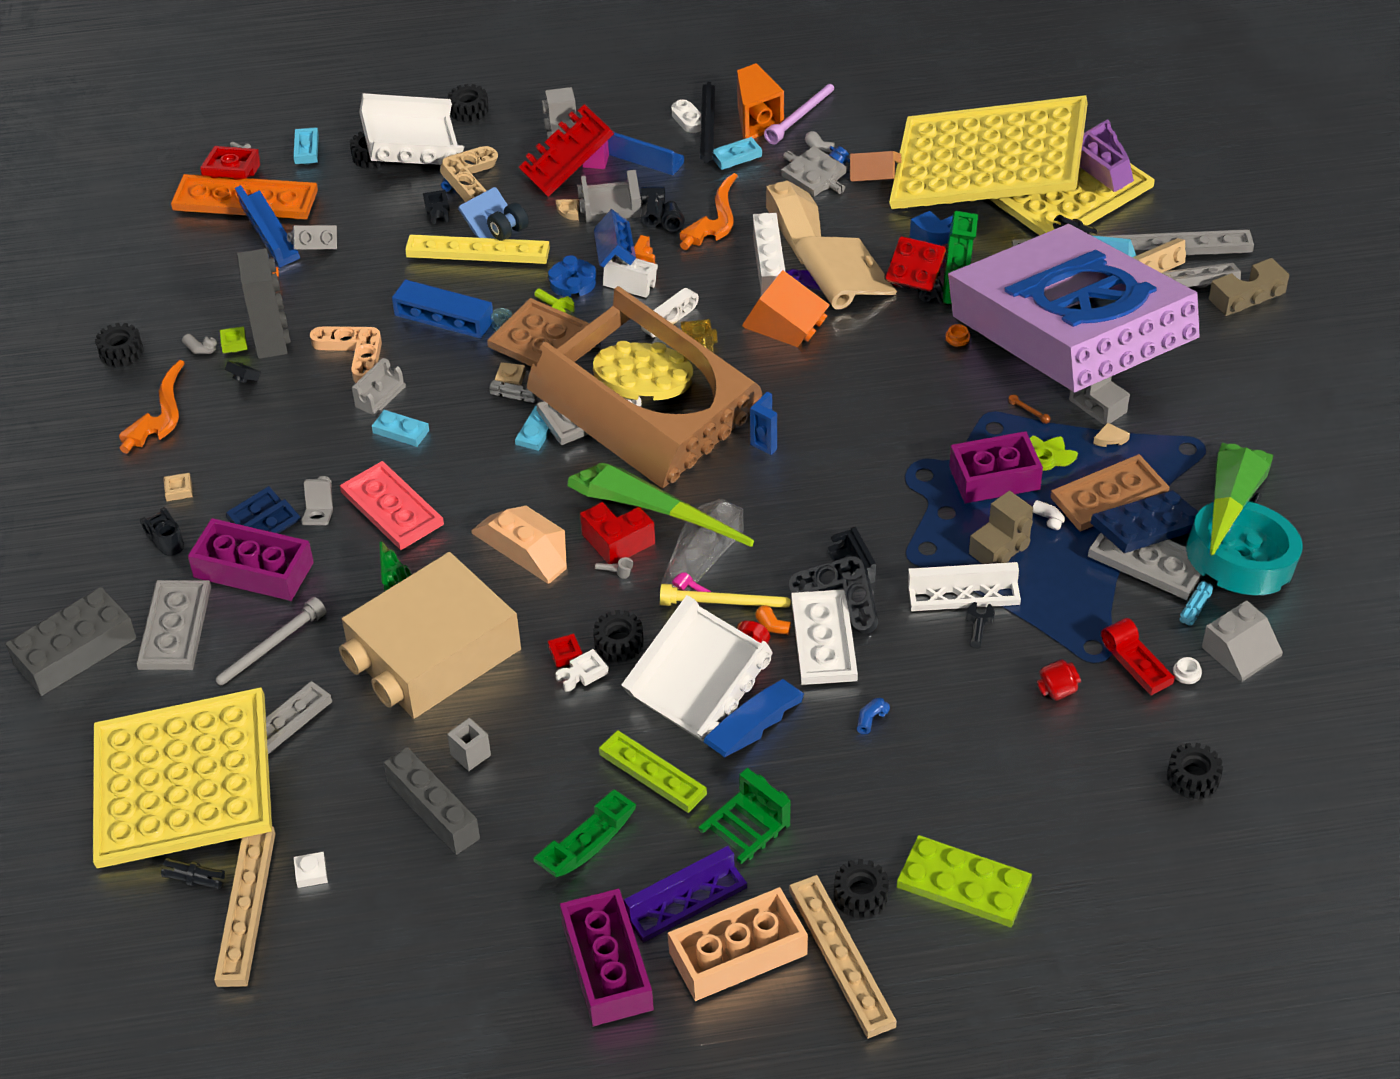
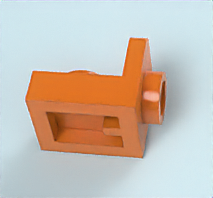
M640 235L634 246L636 258L655 264V255L652 254L653 248L650 247V237Z

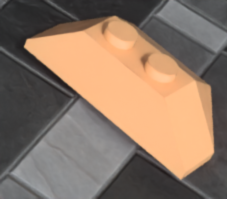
M528 506L506 509L492 514L471 530L473 535L547 584L551 583L567 569L565 530Z

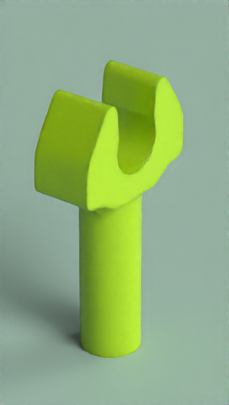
M540 288L535 291V297L553 308L565 313V309L575 312L574 302L569 296L557 299Z

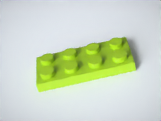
M918 835L897 880V888L1012 928L1031 883L1032 874Z

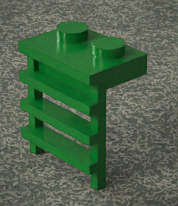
M746 768L739 774L740 792L698 827L702 834L708 829L712 830L741 853L737 857V861L740 864L747 859L750 861L759 848L761 850L765 848L766 842L771 838L775 839L781 829L784 827L787 829L790 826L791 801L788 796L780 790L777 791L768 784L762 775L755 774L749 768ZM735 808L766 833L761 836L730 812V810ZM722 818L753 842V844L749 847L717 821Z

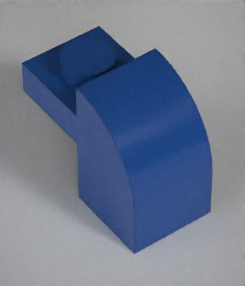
M931 211L912 218L910 222V238L944 246L947 251L953 215L940 220Z

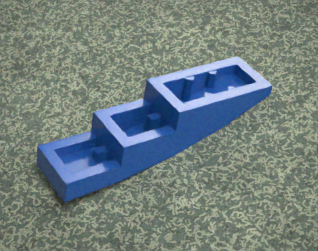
M782 679L741 705L704 738L703 742L723 757H726L761 739L763 730L781 721L784 711L801 703L804 693Z

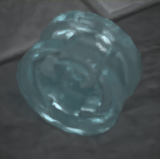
M499 308L492 312L491 320L494 330L497 331L512 316V312L509 309Z

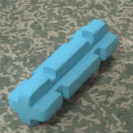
M1202 581L1198 584L1197 590L1193 592L1186 607L1180 614L1181 617L1179 619L1181 623H1185L1188 626L1194 624L1197 619L1196 617L1199 616L1207 602L1206 599H1209L1212 594L1213 585L1211 583Z

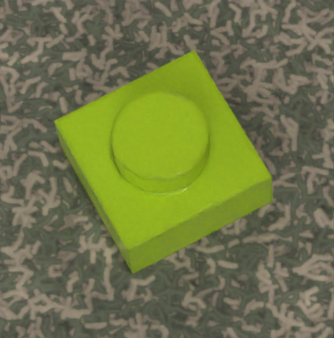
M244 326L220 330L223 353L247 350Z

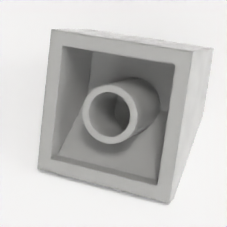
M1247 600L1208 624L1205 629L1202 648L1241 682L1281 657L1283 653L1267 617Z

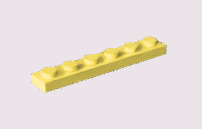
M409 235L405 251L406 257L546 264L550 246L549 241L514 239L499 241L492 238Z

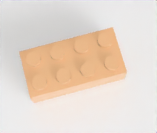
M779 887L668 932L669 954L694 1001H697L807 955L808 934Z

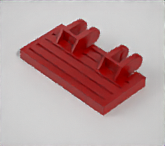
M585 104L577 110L582 116L581 119L572 111L568 114L570 119L576 123L572 128H569L562 121L558 124L565 134L559 129L556 130L545 141V144L550 148L549 150H546L540 143L535 146L539 153L543 154L538 160L530 153L525 155L533 164L532 166L526 160L519 166L520 170L547 197L614 135V132Z

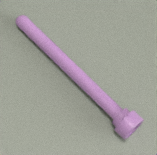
M832 84L826 85L780 124H772L765 129L764 137L767 142L775 145L784 137V131L832 93L834 86Z

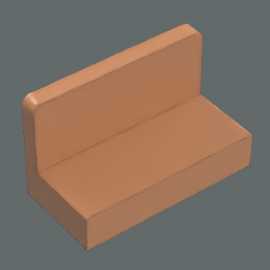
M895 151L850 154V180L852 182L894 179L895 163H901V154Z

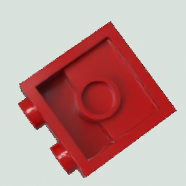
M214 146L200 167L201 175L210 176L211 178L228 177L235 180L254 176L260 166L258 149Z

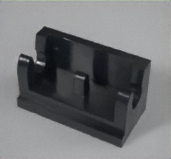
M856 526L851 527L850 530L833 535L831 537L832 542L840 540L842 542L828 547V554L832 561L851 556L858 557L867 567L870 583L875 582L876 563ZM854 564L851 566L852 570L848 571L851 575H855L856 569H859ZM839 568L838 571L843 579L842 573L844 572Z

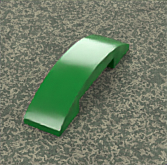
M954 211L944 269V304L952 305L948 273L971 264L978 214Z
M613 789L594 806V814L562 842L558 843L555 840L534 857V862L555 877L575 870L592 858L616 835L636 809V804Z

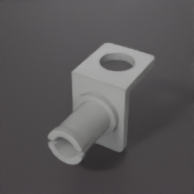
M320 476L317 479H306L304 481L306 511L302 518V525H328L333 513L331 493L332 481L327 476ZM314 515H322V516H324V517H322V518H320V519H312V518H310V517H312V516H314Z

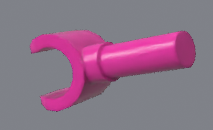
M684 572L678 574L672 581V584L682 591L689 586L698 592H711L697 584L689 574Z

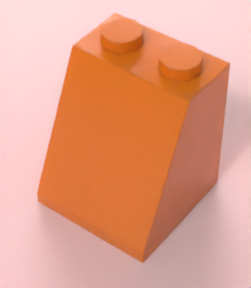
M757 63L737 70L738 112L743 139L749 137L754 139L764 135L765 129L770 125L780 124L784 121V90Z
M782 270L759 298L742 326L748 330L799 347L803 340L808 342L814 335L816 330L813 327L815 325L820 327L828 315L824 312L829 307V304Z

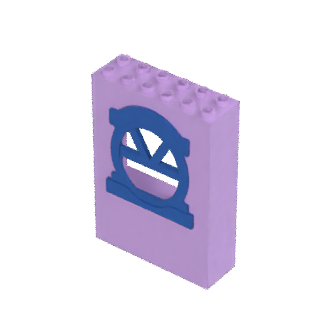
M1070 224L948 273L953 317L1074 393L1200 337L1198 296L1196 291ZM1094 297L1117 301L1092 309L1089 299ZM1080 303L1081 309H1070V307Z

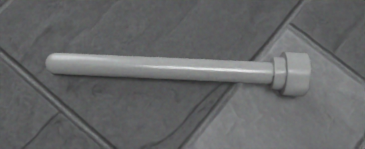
M312 597L305 602L299 615L216 677V683L218 685L226 684L306 622L321 619L327 614L322 602L316 597Z

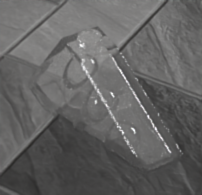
M718 499L699 506L698 510L740 533L744 531L742 508L724 499ZM686 521L661 584H672L673 579L683 572L689 574L693 581L697 583L735 540ZM687 586L684 591H690L691 588Z

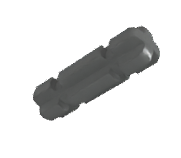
M492 380L489 386V392L492 395L500 396L502 394V397L519 401L524 399L525 402L535 403L537 396L528 389H525V386L507 382L503 384L502 381Z

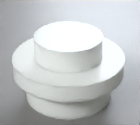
M1184 657L1174 665L1173 675L1181 683L1193 684L1200 680L1202 669L1197 660L1191 657Z

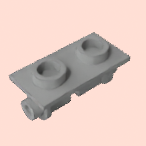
M337 225L293 226L291 233L287 234V241L293 244L294 249H337Z

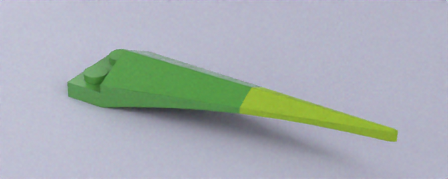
M1221 444L1215 465L1211 555L1215 554L1244 506L1268 477L1273 454L1262 450L1243 448L1236 444Z
M599 463L570 476L568 479V487L587 497L630 504L667 514L753 547V539L623 468Z

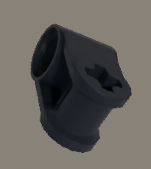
M165 507L161 508L159 513L147 519L145 517L140 519L144 532L164 555H176L183 550L184 542L178 523L175 522Z

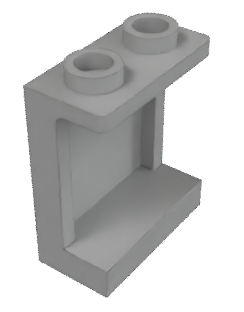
M628 170L627 182L587 185L586 176H581L582 185H577L578 198L581 199L579 200L581 214L585 213L586 223L601 221L610 209H613L625 219L641 217V197L636 170Z

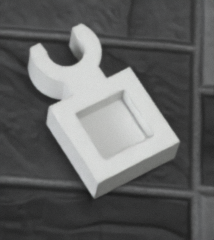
M594 649L569 661L570 668H562L555 673L557 682L568 679L563 682L565 692L574 689L579 681L586 686L609 674L608 666Z

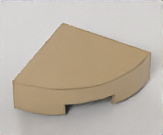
M579 199L556 200V209L561 216L579 221Z
M1107 423L1094 437V444L1102 447H1107V444L1122 445L1129 440L1130 433Z

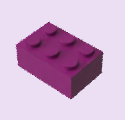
M1026 431L951 445L949 467L964 503L1001 497L1009 490L1014 494L1040 490L1043 467Z

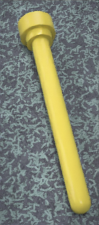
M661 584L660 590L661 606H671V603L677 604V601H683L686 595L700 603L748 606L767 605L779 608H788L791 605V600L788 597L678 590V587H672V584Z

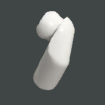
M1038 500L1035 501L1033 513L1049 518L1047 526L1051 529L1059 530L1061 524L1065 521L1064 515L1055 506Z

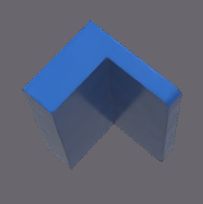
M766 392L750 408V445L772 455L777 450V413L772 411V393Z

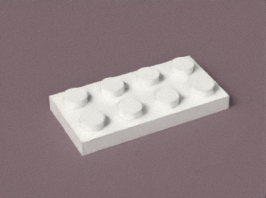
M844 590L791 593L801 685L857 681V665L849 610Z

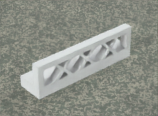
M1018 563L908 569L907 588L911 611L968 608L973 602H977V607H987L988 604H991V606L1020 605ZM1000 589H1012L1013 596H1002L997 592ZM972 591H981L986 595L983 598H975L970 593ZM948 592H953L956 595H958V597L956 599L948 600L947 598L943 597V595ZM915 594H927L931 598L928 601H916Z

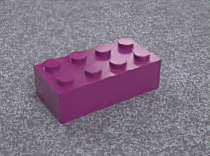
M211 518L188 555L194 578L210 580V582L292 601L314 563L310 543L307 540Z
M620 889L560 903L562 925L592 1026L653 1011L652 988Z

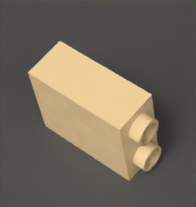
M451 552L446 553L343 617L342 623L346 642L339 646V652L344 663L354 674L358 675L365 670L372 677L373 689L384 705L390 708L398 703L413 719L521 650L517 613Z

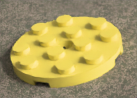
M619 341L616 345L600 350L593 361L594 377L620 396L638 400L639 396H653V401L669 399L684 393L692 384L693 367L690 361L679 352L667 348L664 343L660 342L650 344Z

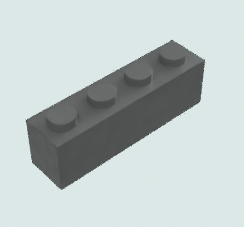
M408 747L384 762L388 784L456 855L480 840L477 818Z

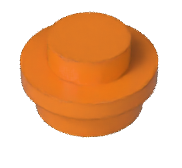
M954 324L949 327L945 339L950 345L960 347L969 343L970 333L966 326Z

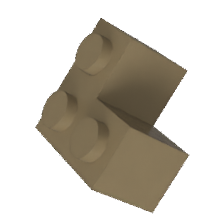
M1010 490L991 503L989 523L970 536L969 554L982 564L1007 563L1016 553L1024 551L1031 541L1033 507Z

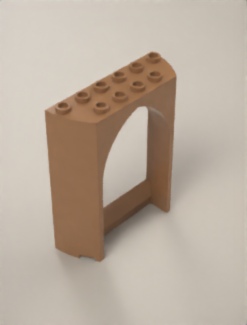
M619 286L614 289L613 306L559 348H554L546 341L541 344L539 349L542 351L538 363L532 364L527 382V389L548 403V405L662 489L670 482L674 483L677 481L682 472L687 468L691 469L701 456L709 454L720 440L724 441L727 439L731 431L737 426H742L750 416V408L762 397V390L757 383ZM632 319L695 364L709 382L714 401L710 408L688 414H667L648 410L620 396L576 364L575 361L628 320Z

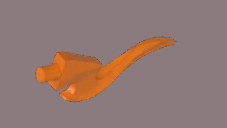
M733 173L716 192L715 205L718 219L710 220L707 216H704L680 232V240L682 241L680 247L683 250H688L691 245L700 246L707 235H714L715 241L731 231L734 217L729 206L728 192L738 177L737 174Z
M179 360L173 365L161 382L159 389L161 415L152 417L149 413H146L119 434L120 441L122 442L120 450L123 453H129L133 446L143 447L146 438L150 434L156 433L159 440H161L175 428L179 419V412L174 398V382L185 364L184 361Z

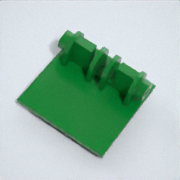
M381 541V580L385 592L412 574L408 566L403 565L398 560L396 553L392 549L389 550Z

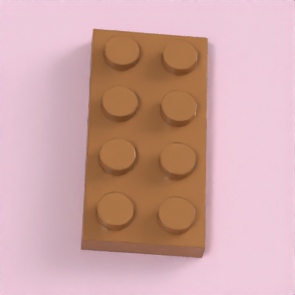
M1138 454L1051 490V499L1081 532L1093 526L1090 523L1092 514L1168 492L1170 487L1143 457Z

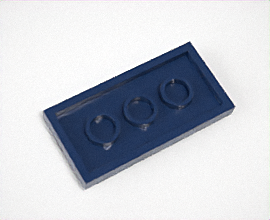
M1171 490L1092 514L1090 523L1123 553H1128L1190 533L1198 511L1181 498L1179 494Z

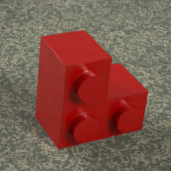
M601 502L580 513L582 535L608 564H617L621 558H629L655 544L654 522L640 507L616 517Z

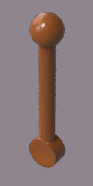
M1017 395L1009 396V404H1017L1040 418L1044 424L1050 422L1051 418L1048 414H1042L1023 403Z

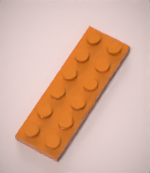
M184 174L173 197L171 206L173 211L246 215L235 190L236 187L241 185L247 195L260 190L277 218L307 219L318 192L317 183L250 178L235 180L228 177L211 178L210 176Z

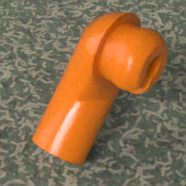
M763 605L756 610L757 621L770 633L790 634L791 622L777 620L770 606Z

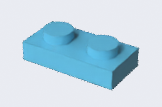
M318 128L295 129V164L318 163Z
M752 137L716 148L713 153V160L721 170L762 157V149Z
M535 406L515 438V445L539 451L551 431L537 412V406Z
M383 410L373 423L372 431L374 434L418 447L429 432V425L426 422Z

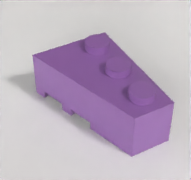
M1108 119L1084 133L1079 167L1113 192L1122 189L1134 181L1129 157L1122 144L1119 143L1117 135L1112 130Z

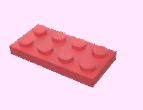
M383 461L340 485L341 493L400 550L444 525L443 517Z

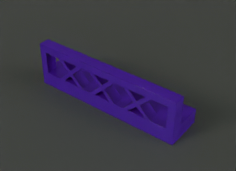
M726 846L624 899V904L631 926L644 943L747 889V882L735 867L734 853L729 846ZM728 874L736 882L729 887L717 885L718 880ZM698 890L710 892L709 897L703 901L691 899L693 893ZM673 903L684 905L683 911L678 914L666 913L667 906ZM646 917L657 918V924L646 931L639 923L640 920Z

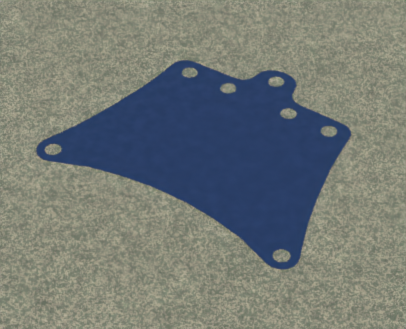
M988 412L979 419L966 442L1026 431L1029 438L1036 436L1043 442L1061 436L1065 444V450L1078 452L1077 459L1070 465L1055 466L1050 470L1042 471L1040 490L1015 494L1032 507L1036 500L1055 506L1064 515L1065 521L1061 524L1059 530H1054L1047 526L1049 518L1033 513L1029 546L1024 551L1016 553L1007 562L1018 563L1020 605L1001 607L1037 627L1086 662H1103L1112 653L1104 645L1101 631L1112 625L1111 611L1120 570L1088 557L1090 547L1101 532L1094 526L1080 532L1051 499V490L1138 454L1170 486L1174 480L1205 456L1206 447L1199 439L1190 436L1130 433L1129 440L1122 445L1107 444V447H1102L1094 444V437L1101 430L1056 423L1044 424L1040 420L1008 413ZM991 422H998L1004 429L999 434H991L986 430V425ZM1183 443H1191L1196 446L1197 452L1193 455H1184L1179 451V446ZM921 459L911 464L905 474L906 484L909 488L923 495L928 501V508L906 549L908 560L922 568L982 564L969 554L970 536L989 523L991 503L999 497L964 503L949 467L950 460ZM920 469H928L933 472V478L929 481H920L916 478L915 474ZM947 506L953 508L956 514L954 518L945 520L940 518L937 512L940 508ZM923 542H931L935 544L937 550L932 555H923L919 552L918 547ZM1000 589L997 592L1002 596H1013L1012 589ZM973 591L983 597L986 595L981 591ZM1094 640L1101 643L1103 650L1097 655H1091L1084 650L1083 646L1087 641Z

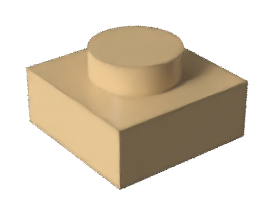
M501 362L495 380L502 381L503 384L507 382L521 385L526 373L525 365Z

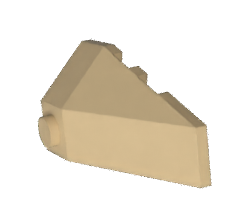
M790 181L766 186V208L769 213H777L780 231L800 263L803 264L795 252V247L798 241L804 237H821L818 206L807 191Z

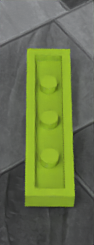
M619 730L599 747L600 756L687 813L707 795V787Z

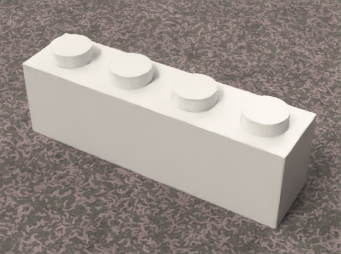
M777 213L753 214V239L761 296L782 270L785 271Z

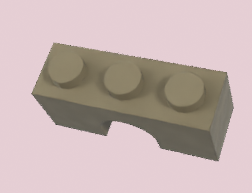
M1269 258L1252 265L1249 281H1242L1233 273L1213 280L1209 300L1225 316L1286 293L1290 274L1273 258Z

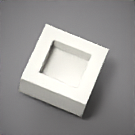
M324 852L294 857L298 888L328 883Z

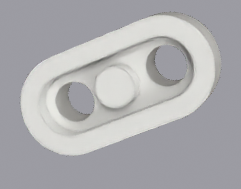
M681 99L672 104V117L686 132L697 133L701 131V113L691 102Z

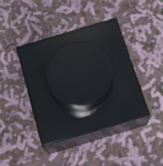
M228 361L225 367L226 371L233 374V379L247 383V380L258 381L261 374L260 371L239 362Z

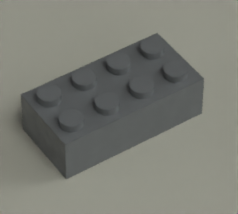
M267 248L237 253L241 283L258 359L288 354L286 344L291 342L288 329H284L288 327L286 313L280 311L284 309L282 295L280 292L276 293V291H280L278 276L274 273L277 272L274 257L269 258Z
M100 587L5 644L13 665L34 689L43 696L137 638L130 617Z

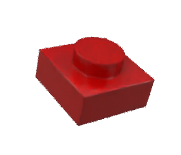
M574 633L548 641V648L556 668L569 665V661L583 654Z

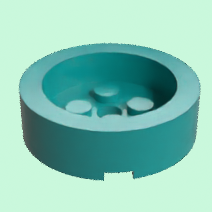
M1248 501L1215 554L1211 555L1210 544L1214 502L1200 509L1195 517L1187 541L1186 552L1189 561L1202 576L1208 574L1218 581L1217 586L1247 595L1272 594L1280 591L1281 586L1286 583L1289 584L1301 556L1303 543L1296 528L1286 518L1272 509Z

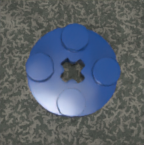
M573 255L563 258V261L556 263L548 271L550 287L554 293L563 297H571V294L579 293V296L586 295L596 285V268L589 262L577 259Z

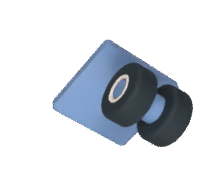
M496 187L458 207V210L477 238H492L503 241L511 236L513 230L519 232L527 228L529 224L524 208L516 202L508 205Z

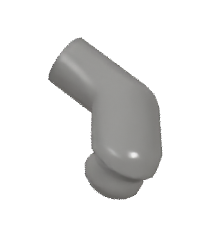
M814 131L808 132L805 136V142L810 148L815 146L824 153H831L832 151L829 147H835L834 142L823 141L818 133Z
M186 334L182 338V343L194 354H211L216 350L217 341L213 337H205L203 342H198L191 334Z

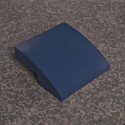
M269 486L226 512V518L230 523L278 534L301 520L299 514L286 499L281 500Z

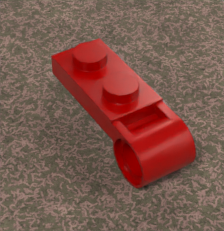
M1124 618L1102 629L1101 638L1106 648L1150 696L1174 683L1175 677L1139 640L1138 629L1131 619Z

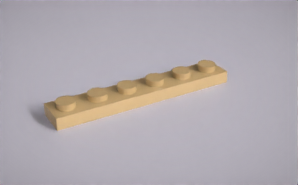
M273 826L272 832L244 837L241 840L214 979L217 987L248 986L276 834Z
M815 875L789 885V892L867 1039L896 1028L897 1021L819 877Z

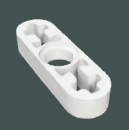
M684 288L653 311L670 323L675 324L696 307L699 296L692 290ZM641 326L643 332H645L651 337H656L655 335H653Z

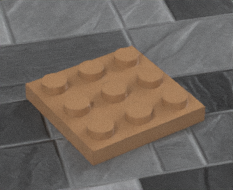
M530 298L487 340L488 347L532 366V364H537L542 351L539 348L542 343L546 341L557 349L590 323Z

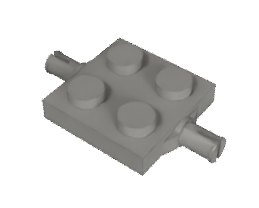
M815 146L800 156H796L789 150L784 153L783 158L789 161L790 164L781 169L782 177L807 191L813 197L830 188L839 194L844 192L845 186L837 181L846 174V166Z

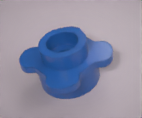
M832 146L829 147L832 151L829 156L843 165L846 162L850 164L849 153L840 146L837 149Z

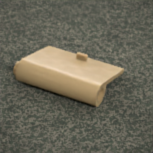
M809 236L800 239L796 244V254L834 309L847 307L854 299L855 294L895 295L897 292L891 282L884 279V272L859 238Z

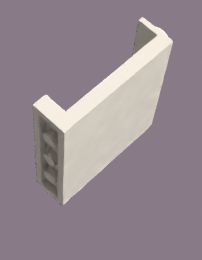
M362 93L359 113L370 160L441 165L444 158L463 152L464 146L457 145L450 120L451 100Z
M686 595L621 686L631 697L703 742L704 738L737 709L739 700L745 692L747 693L751 690L755 683V678L761 669L763 670L769 665L773 652L765 641H762V643L756 641L701 608L695 599Z

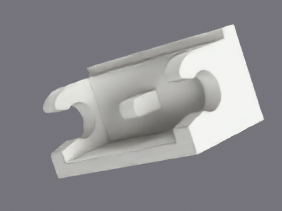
M614 255L604 267L603 285L614 289L619 286L628 293L646 298L649 295L650 287H655L658 264L636 258L629 265L617 255Z

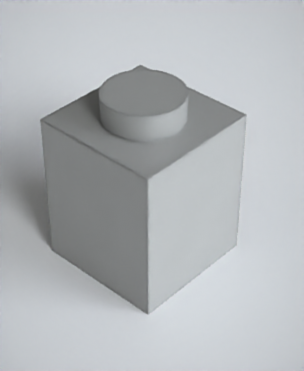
M470 718L447 733L451 756L468 771L491 756L488 734Z

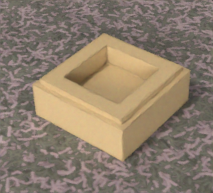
M190 473L164 477L166 501L193 497Z

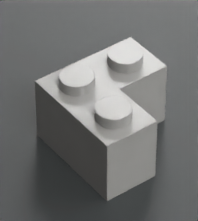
M572 87L545 90L546 100H542L544 114L547 113L548 117L544 118L547 139L558 129L565 134L558 125L561 121L566 123L569 128L576 124L568 115L571 111L576 114Z
M1112 376L1075 393L1070 390L1069 400L1103 425L1112 423L1127 413L1130 394L1112 382Z

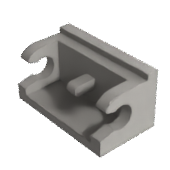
M382 358L352 386L355 407L376 416L406 387L399 366L393 372L390 369L389 360Z

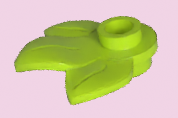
M1036 436L1030 437L1031 443L1042 464L1043 471L1050 470L1055 466L1070 465L1077 459L1078 452L1065 450V444L1061 436L1045 442Z

